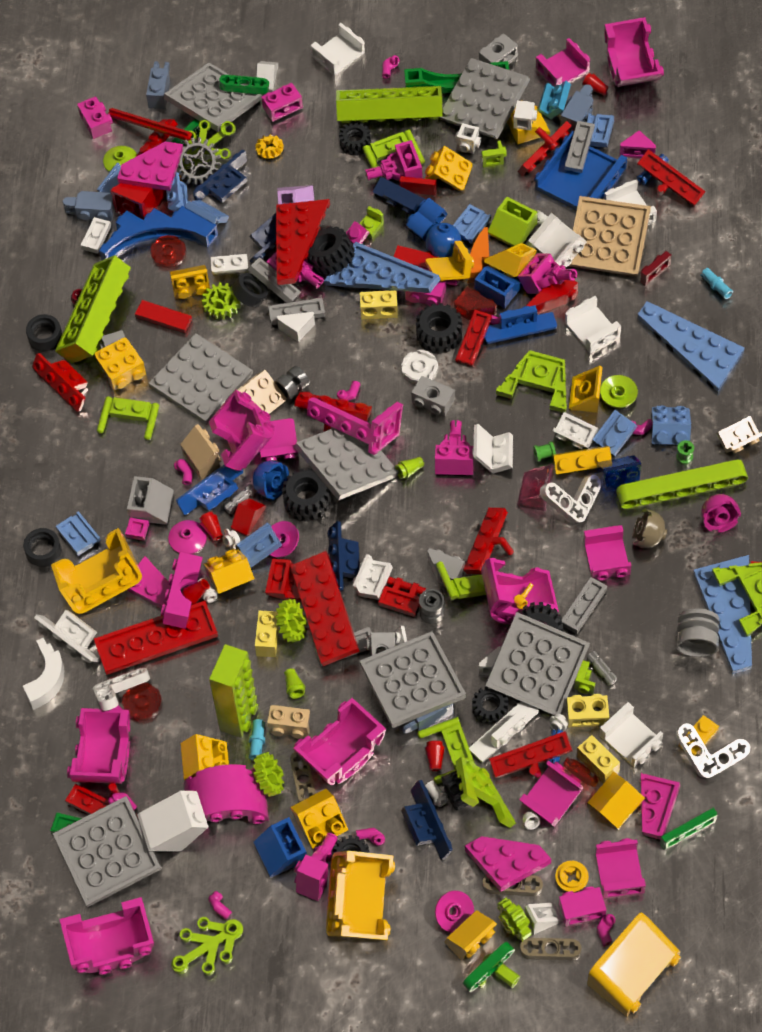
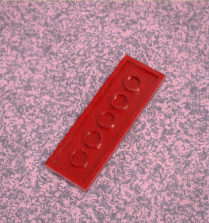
M324 551L290 565L321 664L326 666L360 652L328 553Z
M206 601L191 605L186 629L163 624L164 616L161 615L94 638L106 675L218 637Z

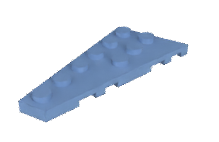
M355 242L353 244L355 255L352 258V262L348 263V266L343 268L342 271L335 272L332 275L330 273L324 280L326 286L430 293L441 279L435 273Z
M646 301L638 313V319L652 332L657 333L665 344H669L673 351L692 369H696L705 381H709L717 392H719L744 353V347Z
M749 555L693 570V575L707 610L713 611L720 618L718 625L719 641L732 674L752 668L751 635L746 637L739 623V619L750 615V599L739 579L719 586L712 573V569L717 567L728 568L734 565L746 566L749 564Z

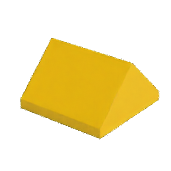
M597 366L572 377L569 401L570 410L598 413L602 366Z
M613 772L587 803L619 829L645 797L625 779Z

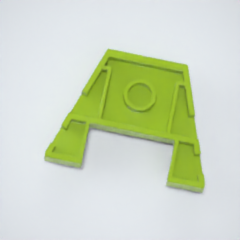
M529 350L516 365L515 370L496 389V395L511 399L518 383L553 392L549 409L566 413L565 360Z
M762 562L746 566L734 565L728 568H713L712 573L719 586L735 579H739L756 610V612L739 619L746 637L750 636L762 625Z
M463 757L455 761L458 778L462 779V783L459 784V789L464 792L461 795V800L474 807L479 803L478 798L493 806L500 823L509 828L514 826L516 822L491 781L488 771L485 768L476 766L473 761H468Z

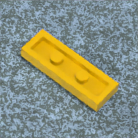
M609 446L553 454L555 474L612 466Z

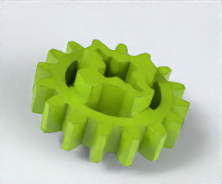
M219 282L217 287L212 284V289L207 288V294L203 293L202 305L204 311L208 312L209 317L215 315V319L222 316V319L225 320L227 315L232 318L231 313L237 314V309H241V302L233 294L232 286L229 287V283L222 286L221 282Z
M295 599L284 600L278 604L279 608H276L278 615L275 618L277 619L276 625L280 627L279 633H283V639H287V642L300 641L304 638V633L307 632L304 628L307 626L306 616L303 615L304 609L300 608V603H296Z
M269 752L256 755V758H254L255 764H253L256 772L253 773L256 782L260 784V790L264 789V794H268L269 797L281 794V791L284 790L282 786L284 784L282 780L284 774L281 766L277 764L278 760H274L273 754L270 755Z
M507 897L497 903V909L500 911L499 920L509 934L516 935L518 940L522 942L532 935L528 927L530 921L521 906L512 904L511 900L507 899Z

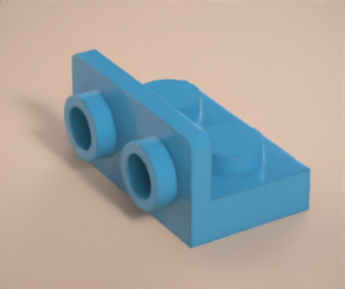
M567 81L555 87L549 83L545 84L538 111L550 119L563 112L571 84Z

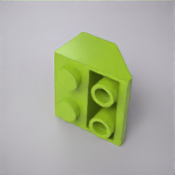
M506 197L495 213L488 234L510 246L524 243L537 225L538 212Z

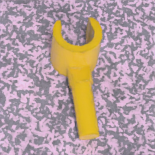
M529 583L521 595L518 594L514 597V602L519 609H523L528 604L525 598L534 586L533 584Z

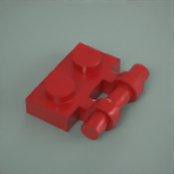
M389 577L387 584L392 585L393 588L384 587L378 601V606L415 617L419 609V596L416 595L417 593L422 594L426 588L421 587L420 584L415 582L413 584L405 582L399 577ZM402 588V589L408 590V591H410V592H409V593L403 592V591H400V589Z

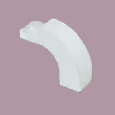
M44 638L36 642L45 661V669L39 678L23 685L33 710L51 701L59 692L64 680V665L59 650L54 652L51 644H46Z

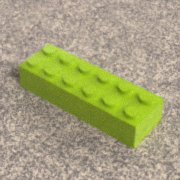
M441 86L336 90L337 121L342 123H349L351 120L368 122L369 120L376 119V121L382 122L386 121V119L401 121L404 118L420 120L423 117H428L429 119L443 117Z
M111 256L93 265L55 352L71 364L92 357L97 351L96 346L103 337V330L110 321V314L116 307L117 298L121 295L122 287L129 278L128 273L131 267L117 256Z
M225 644L209 678L220 731L242 738L244 732H248L252 715H255L258 710L257 695H255L256 687H254V678H252L253 670L250 667L251 660H249L247 651Z

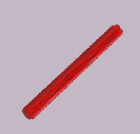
M115 108L109 109L108 114L112 118L179 139L191 140L192 133Z

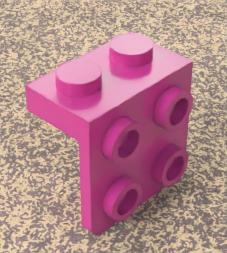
M288 418L271 421L275 426V432L273 437L261 449V460L277 461V458L283 457L285 460L296 458L295 456L299 455V452L294 448L297 442L294 420Z

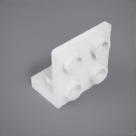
M475 424L473 432V457L493 474L513 468V435L508 432L493 437L479 424Z

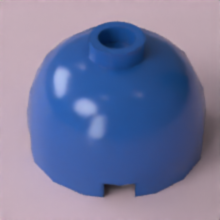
M449 223L433 225L428 230L425 239L427 251L429 249L432 251V255L436 257H451L454 241H461L460 232Z
M272 460L262 462L253 473L254 489L263 497L273 500L279 498L282 495L283 483L287 481L286 478L289 475L288 467Z

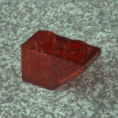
M466 287L454 301V308L457 310V313H460L462 317L469 321L474 310L494 316L497 315V304L469 287Z

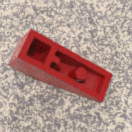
M564 280L562 284L557 283L544 287L526 306L536 305L538 315L566 305L570 300H574L577 297L578 282L575 280Z

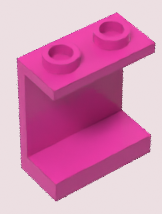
M568 38L566 39V49L546 59L542 54L538 55L535 68L555 87L564 81L571 82L588 72L590 58L580 50L577 43Z
M622 525L584 531L583 542L592 578L603 581L611 577L622 578L631 574L632 565L627 559Z
M548 761L546 763L548 766L546 771L528 795L523 794L519 800L555 827L583 790V786L580 784L581 779L574 774L570 776L564 772L565 768L555 761L553 764Z
M625 838L619 842L612 843L611 841H603L596 845L595 854L603 899L645 893L646 884L645 879L641 875L637 853V839Z

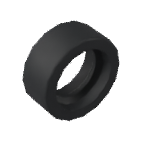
M241 273L232 285L235 297L249 307H259L268 295L267 286L250 273Z
M42 314L33 317L28 322L26 335L30 345L35 349L49 350L58 345L62 336V330L55 317ZM41 326H50L55 330L46 339H39L33 335L34 331Z
M35 529L27 534L24 539L23 548L26 557L36 566L51 565L61 554L59 538L50 529ZM48 539L53 542V549L45 555H36L31 551L32 545L38 540Z

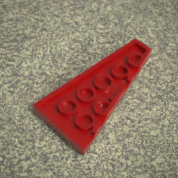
M330 199L276 205L278 285L294 284L297 282L303 268V262L309 255L308 251L310 247L312 248L320 229V223L324 220L325 212L330 206Z

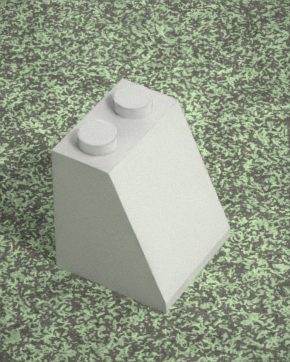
M179 791L137 814L148 851H182L209 828L197 791Z

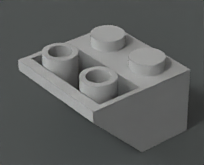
M134 476L127 506L129 519L131 517L148 520L149 523L167 525L174 490L153 478Z

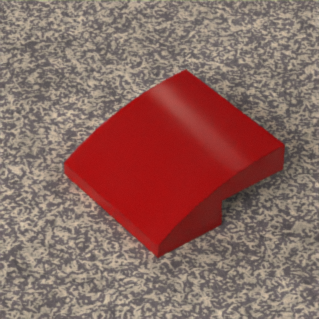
M272 559L265 594L280 599H295L298 602H302L290 565L294 564L291 560Z

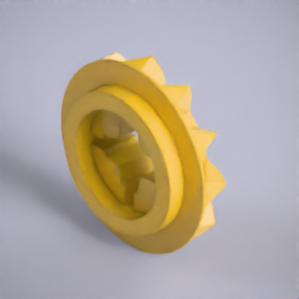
M271 134L269 136L263 135L255 144L257 154L266 159L279 156L284 148L282 139H279L277 135L272 136Z
M566 861L557 868L555 878L557 885L561 887L562 891L580 892L581 889L586 887L589 875L586 867L580 862ZM576 871L575 878L577 880H571L568 883V876L566 874L572 875Z

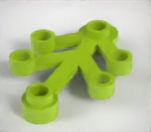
M202 120L199 123V137L202 140V144L207 137V131L211 127L207 120ZM230 121L222 123L221 130L208 140L207 146L211 143L216 144L226 135L232 136L236 131L235 125ZM204 122L208 124L205 129L202 128ZM228 126L232 127L231 132L226 131ZM189 131V132L193 133V135H194L193 138L196 140V138H197L196 133L193 132V131ZM197 147V149L193 152L192 149H190L186 152V154L196 155L200 150V147ZM226 148L218 149L219 151L215 154V156L220 155L223 159L231 157V151ZM205 150L204 154L210 155V153L207 150ZM224 151H228L227 157H223ZM183 158L184 169H191V162L189 164H185V159ZM192 159V162L195 163L193 164L194 166L203 164L200 159Z
M207 917L199 918L197 921L198 928L201 931L209 929L220 932L216 936L192 933L188 928L182 929L180 931V939L183 942L188 943L191 941L202 943V945L185 956L174 957L171 962L173 971L176 974H184L187 972L190 962L208 951L206 962L202 965V971L207 976L212 975L215 972L214 963L218 946L224 940H226L225 949L220 953V960L223 964L231 963L233 960L232 950L234 942L243 934L241 922L231 919L223 924L211 922ZM205 921L208 924L202 927L200 926L201 922ZM234 926L236 927V930L234 932L229 931V928ZM184 933L190 934L188 938L182 937ZM225 954L230 955V958L224 960L222 957ZM183 961V964L181 966H177L176 962ZM206 966L212 967L210 971H205Z

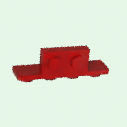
M41 353L36 354L32 368L77 412L81 411L85 396L78 390L86 388L88 382L66 360L50 363Z

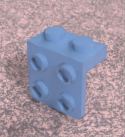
M663 405L652 407V444L678 445L681 441H690L691 418L689 408L684 406L666 407Z

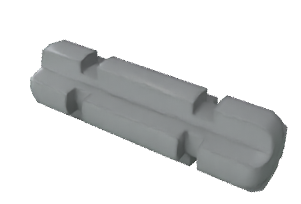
M248 484L244 488L245 490H241L231 499L232 501L227 502L224 505L226 512L232 514L236 511L235 508L238 506V503L248 499L249 496L252 497L256 493L254 486Z
M595 651L587 655V660L590 664H593V668L598 674L605 678L604 681L607 685L611 686L617 681V677L613 672H610L609 667L601 658L599 659V655Z

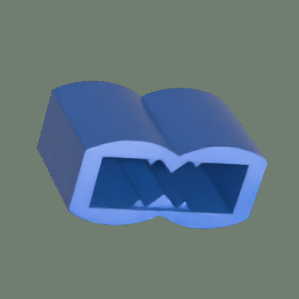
M430 198L420 203L419 210L409 216L406 224L413 233L424 241L428 230L433 225L442 223L447 216V212Z

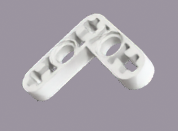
M596 475L585 477L574 498L555 483L542 485L540 495L543 500L567 520L576 524L586 519L601 488V480ZM583 494L587 498L586 504H584L581 499ZM562 498L566 502L565 508H563L560 503Z
M139 668L95 685L93 691L101 710L107 711L117 707L119 703L115 693L145 683L150 679L147 668Z
M684 724L676 730L677 740L697 774L702 778L716 775L746 757L750 751L747 741L739 739L710 755L692 725ZM683 729L689 730L688 737L682 736ZM695 739L696 742L690 743L687 746V742H690L691 740ZM694 745L701 749L699 757H695L691 753V748ZM742 745L744 747L742 753L738 752L732 755L731 751L737 749L738 746ZM721 753L726 754L728 757V762L725 765L721 764L718 760V756ZM712 763L716 765L708 770L709 773L702 770L704 765L707 766Z

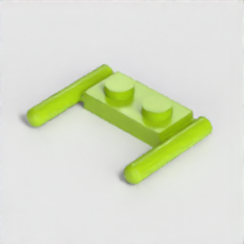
M406 130L404 133L400 132L371 143L369 146L365 145L362 147L371 168L378 166L376 161L383 160L395 152L396 144L412 140L421 165L425 163V159L411 130Z
M107 396L105 397L97 432L99 434L104 432L108 415L147 422L148 420L144 439L150 440L160 405L116 397L113 399Z
M439 561L436 563L438 572L451 600L486 595L482 575L451 580L443 562Z
M458 717L425 728L417 733L419 738H424L442 731L455 770L434 777L433 781L435 784L442 783L441 777L457 770L455 761L460 757L474 762Z

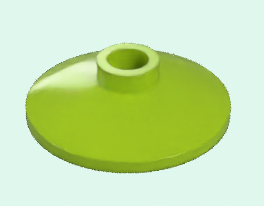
M128 146L113 147L104 155V167L110 172L117 163L122 165L135 158L137 153Z
M623 375L608 377L600 388V395L603 401L615 408H624L631 405L636 400L638 394L635 382Z

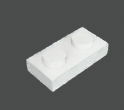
M94 217L81 243V249L98 254L111 228V222Z

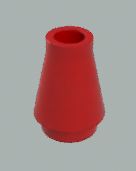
M588 73L582 83L583 86L591 85L594 92L603 96L609 89V86L594 73Z
M211 511L199 518L201 521L200 525L211 536L213 541L223 537L216 514Z
M201 579L199 582L185 587L182 594L192 602L191 605L196 604L210 588L207 580Z
M428 741L426 743L425 752L429 763V770L432 772L442 770L441 766L445 748L442 741Z

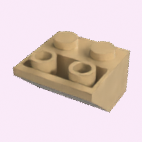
M197 424L180 445L183 456L202 481L220 468L219 463L221 459L218 455L220 451L216 443H211L206 429L202 430L199 424Z

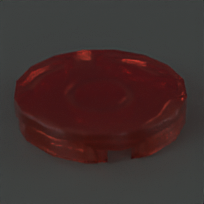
M172 235L158 238L151 245L150 250L152 260L162 268L178 266L184 261L187 253L185 243Z
M142 683L129 688L124 693L122 705L124 710H129L131 719L147 721L159 713L162 707V697L159 690L152 686V684Z
M567 757L564 760L563 766L575 777L592 787L597 786L600 780L597 775L593 777L590 775V769L575 759L570 760Z

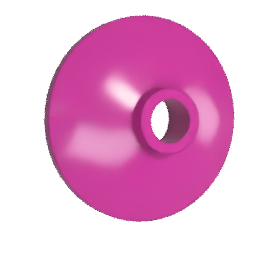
M185 520L172 527L168 540L175 552L179 554L180 552L194 554L204 547L207 534L200 523Z
M280 521L273 524L272 529L282 546L270 555L275 558H282L292 553L299 541V532L296 526L288 521Z
M456 890L443 894L435 907V918L438 925L451 933L474 913V905L470 897ZM453 907L454 912L450 915L449 910Z

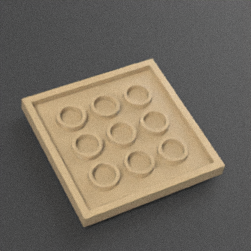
M579 196L573 231L585 239L587 243L584 245L583 250L574 257L569 266L638 277L651 206Z

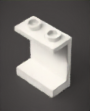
M342 23L338 24L339 34L326 44L320 46L317 42H314L311 45V57L334 76L365 53L364 40L360 36H356L349 27H345Z
M637 180L626 182L615 189H609L604 194V200L646 205L637 191ZM651 206L648 224L656 221L657 210L654 206Z
M552 213L528 240L540 252L550 253L554 261L565 268L572 263L574 257L583 250L584 245L587 243L585 239L566 226Z
M596 296L584 300L580 305L570 308L565 313V324L590 354L620 337L621 325L617 321L613 324L610 323L597 307Z
M627 702L600 727L599 736L631 766L636 767L648 759L649 753L653 750L657 751L662 746L663 733L660 731L656 735L633 714L634 707Z

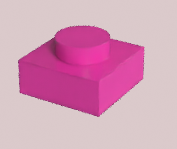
M356 221L353 222L346 232L348 238L353 243L358 242L360 244L363 243L370 233Z
M130 517L125 532L126 538L144 541L149 521Z

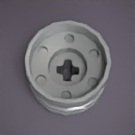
M696 608L682 611L678 615L677 650L690 657L714 655L718 651L719 616L707 609Z

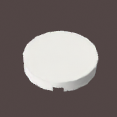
M425 350L410 352L403 358L401 364L402 374L405 379L417 384L421 376L433 380L438 372L436 357Z

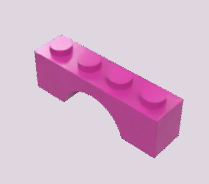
M180 552L179 558L174 559L172 570L175 573L170 574L168 585H171V589L166 590L164 600H167V604L162 605L160 614L164 616L163 624L186 629L192 602L186 599L180 590L198 581L203 557Z

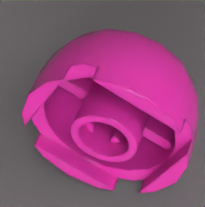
M716 494L709 497L703 503L701 509L703 523L709 531H728L736 526L738 523L737 519L739 516L741 517L740 508L736 501L725 494Z

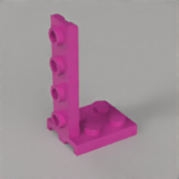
M310 398L308 400L307 416L369 444L368 452L375 455L399 436L403 404L399 402L394 403L386 411L378 415L370 424L317 398Z

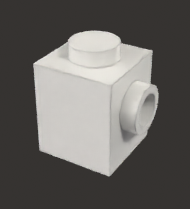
M517 100L514 128L531 130L533 121L537 119V110H534L535 103Z

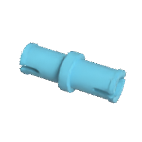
M705 268L702 271L703 274L700 276L710 284L713 290L719 292L724 299L732 296L733 290L724 283L721 277H717L709 268Z
M260 719L253 720L252 735L249 737V742L251 743L249 759L253 761L256 755L262 754V747L265 744V721L263 722Z

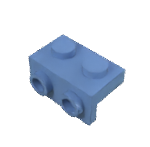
M176 172L171 190H166L168 209L178 211L181 206L186 207L188 203L187 183L180 181L179 173Z

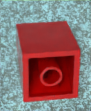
M123 183L111 189L115 212L123 215L127 210L142 220L154 208L157 209L167 195L166 190Z

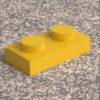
M704 715L693 726L704 745L719 730V726ZM693 739V740H691L690 742H687L686 744H687V746H688L690 743H693V742H696V741H695V739ZM696 745L691 748V753L695 757L701 751Z

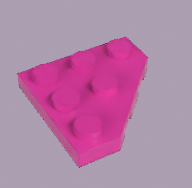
M165 141L123 163L117 178L118 183L170 191L182 155L183 144Z
M481 836L465 845V852L500 892L551 864L549 855L540 845Z

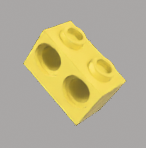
M397 291L360 292L361 320L398 318Z
M275 611L258 612L255 639L256 656L276 657L279 626L276 625L277 619L275 616L278 613Z
M593 694L584 697L581 695L567 697L568 728L602 726L609 720L607 695ZM599 707V708H601L602 710H601V711H595L593 708ZM579 708V709H581L582 711H581V712H575V711H573V709Z
M593 735L577 747L576 757L603 784L613 772L619 773L620 762Z

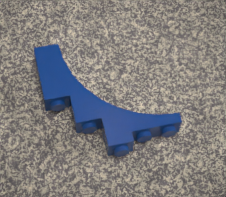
M181 206L178 211L176 210L172 218L154 208L145 216L144 220L126 210L116 221L117 231L113 232L111 238L101 246L99 252L102 261L111 256H116L138 243L160 238L185 239L208 248L218 236L217 225L184 206Z

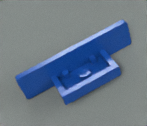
M536 305L525 306L516 310H507L500 313L499 324L488 327L485 341L487 344L553 330L557 329V323L553 312L537 315Z
M225 465L221 466L176 499L181 512L186 515L199 505L207 510L217 507L221 501L230 497L239 489L233 480L244 472L243 469L234 470Z

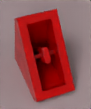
M250 498L238 503L231 530L248 537L264 512L266 505Z

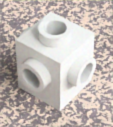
M462 123L459 132L457 131L455 135L457 150L474 154L476 147L479 148L481 143L479 127Z

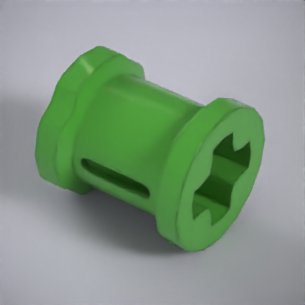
M687 440L681 441L677 447L676 459L680 464L686 465L693 460L694 445Z
M552 441L546 445L533 446V453L537 462L544 458H553V454H556Z

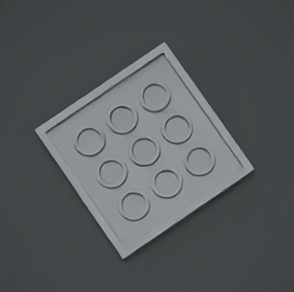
M471 58L442 109L443 117L439 118L442 121L460 127L462 123L479 127L480 134L498 139L516 107L517 100L519 101L526 89L530 78L526 75Z
M207 63L164 93V99L199 121L207 120L211 125L210 128L218 132L221 130L222 123L235 120L261 101L262 95L222 91L219 88V78L222 75L229 74L213 64Z
M195 333L149 382V387L204 424H207L235 389L240 388L253 375V370Z
M335 428L296 442L294 447L338 500L393 479L399 474V471L395 469V466L381 450L373 455L368 452L369 444Z
M516 612L485 686L553 715L561 714L590 643Z
M433 631L360 660V666L392 728L466 698V693Z
M127 796L53 833L87 907L162 869L154 851H148L140 822Z

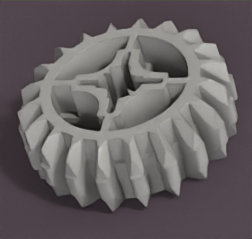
M200 137L198 138V143H195L194 138H191L192 144H189L187 140L184 141L186 147L184 148L183 146L182 155L177 167H180L177 172L179 174L183 173L181 180L188 177L187 184L192 179L194 180V186L197 185V180H200V184L204 183L203 179L207 180L210 175H213V171H218L219 169L215 168V166H221V162H216V160L221 159V156H215L219 150L214 149L212 151L214 144L211 143L207 146V139L202 144ZM200 147L196 155L186 154L188 150ZM205 150L212 157V165L203 159ZM200 156V161H202L203 164H198L195 167L193 165L195 163L192 162V159H197ZM183 158L192 164L190 173L183 167ZM199 168L209 170L204 175L194 176Z

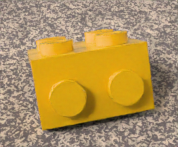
M443 146L437 152L434 151L430 157L431 163L425 170V179L437 180L439 178L458 191H462L468 180L472 163L446 146Z
M454 241L452 257L428 258L425 264L430 272L439 275L440 281L462 280L470 278L471 268L474 267V259L470 256L468 249L465 248L462 241Z
M122 338L95 352V358L108 375L113 391L122 389L127 384L139 380L146 375L144 362L127 338Z

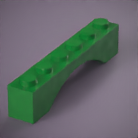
M508 61L489 63L509 70ZM423 68L404 69L405 88L441 86L442 93H452L462 73L440 74Z

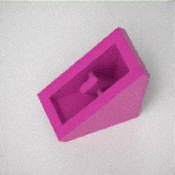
M639 130L621 142L619 157L623 155L630 158H642L648 149L655 154L656 145Z

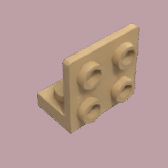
M266 370L259 372L237 389L241 393H248L252 401L268 414L287 400Z

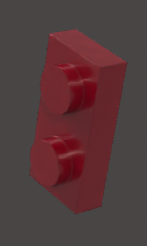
M665 251L662 255L656 256L649 266L643 267L640 283L647 286L671 264L672 255Z

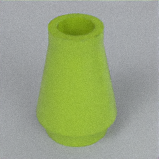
M421 457L398 462L395 465V469L399 471L398 477L400 479H408L416 471L424 467V462Z
M287 669L284 672L286 693L293 699L300 698L305 694L306 687L295 669Z

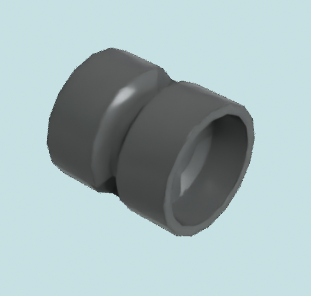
M298 366L292 367L286 372L287 375H282L274 381L287 400L297 395V390L302 391L310 384L307 375Z
M425 590L419 597V613L424 622L435 624L444 617V596L438 590Z

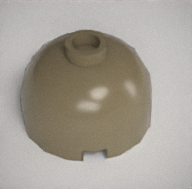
M645 508L641 511V513H644L642 518L638 517L632 533V538H636V541L632 543L642 548H653L661 540L665 539L667 529H665V522L660 514Z

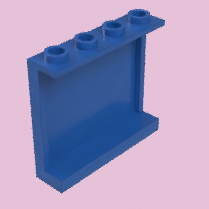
M572 131L569 136L563 139L560 148L555 149L553 157L546 161L543 170L536 174L534 181L535 190L577 210L579 196L604 199L605 192L612 189L627 169V157L621 155L617 160L590 146L582 173L565 170V163L575 132Z

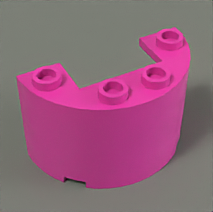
M645 17L609 23L604 26L608 65L613 82L618 87L660 80L661 76H664L663 66L659 65L658 59L653 60L654 51L648 43L651 26L647 24Z
M236 389L210 419L209 425L212 433L226 439L230 446L231 452L225 449L221 454L224 465L234 470H242L250 464L273 437L275 426L270 421V415L254 403L248 393H241Z
M495 558L485 560L481 574L489 610L494 620L511 625L515 613L523 610L516 606L514 597L518 594L521 595L529 583L534 586L525 598L528 601V607L530 603L535 602V605H539V602H543L544 606L550 604L551 609L555 608L559 612L548 570L538 567L532 568L521 577L511 573L499 572L498 570L506 565L505 561Z
M351 698L349 701H344L340 704L337 720L334 723H329L318 736L315 735L311 738L308 735L304 739H299L294 745V752L329 785H334L335 781L340 784L354 775L374 754L372 752L375 744L380 745L386 728L357 701Z
M81 708L80 716L76 717V728H79L80 742L75 747L77 758H73L71 766H68L67 778H71L72 782L122 784L127 773L130 751L129 710L111 709L103 711L101 709Z
M237 764L219 765L196 772L197 776L193 778L189 776L184 781V791H197L206 821L219 822L222 819H240L243 816H248L249 823L262 824L265 821H269L266 795L264 794V789L260 790V784L254 778L253 772H256L254 768L248 770L246 765Z
M142 897L121 902V911L82 921L80 914L60 919L70 963L77 973L99 972L100 975L110 973L113 969H127L132 966L133 962L151 953L154 941Z

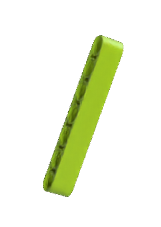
M732 460L623 484L617 487L616 492L621 508L629 509L739 485L748 480V475L742 460Z

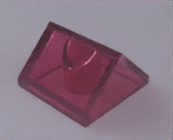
M553 464L524 472L517 502L519 507L546 511L548 503L542 499L540 488L544 484L553 482Z

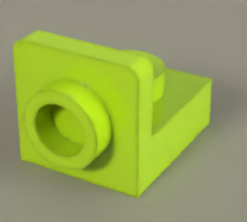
M501 140L497 141V149L482 151L483 168L504 165V157H507L506 147H502Z
M368 206L366 209L367 215L359 224L370 232L368 237L373 238L383 226L384 217L379 209Z
M584 660L578 671L574 689L582 694H593L595 683L589 681L592 670H589L590 662Z

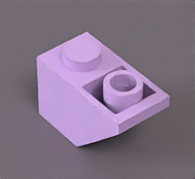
M313 185L277 188L278 204L314 201Z

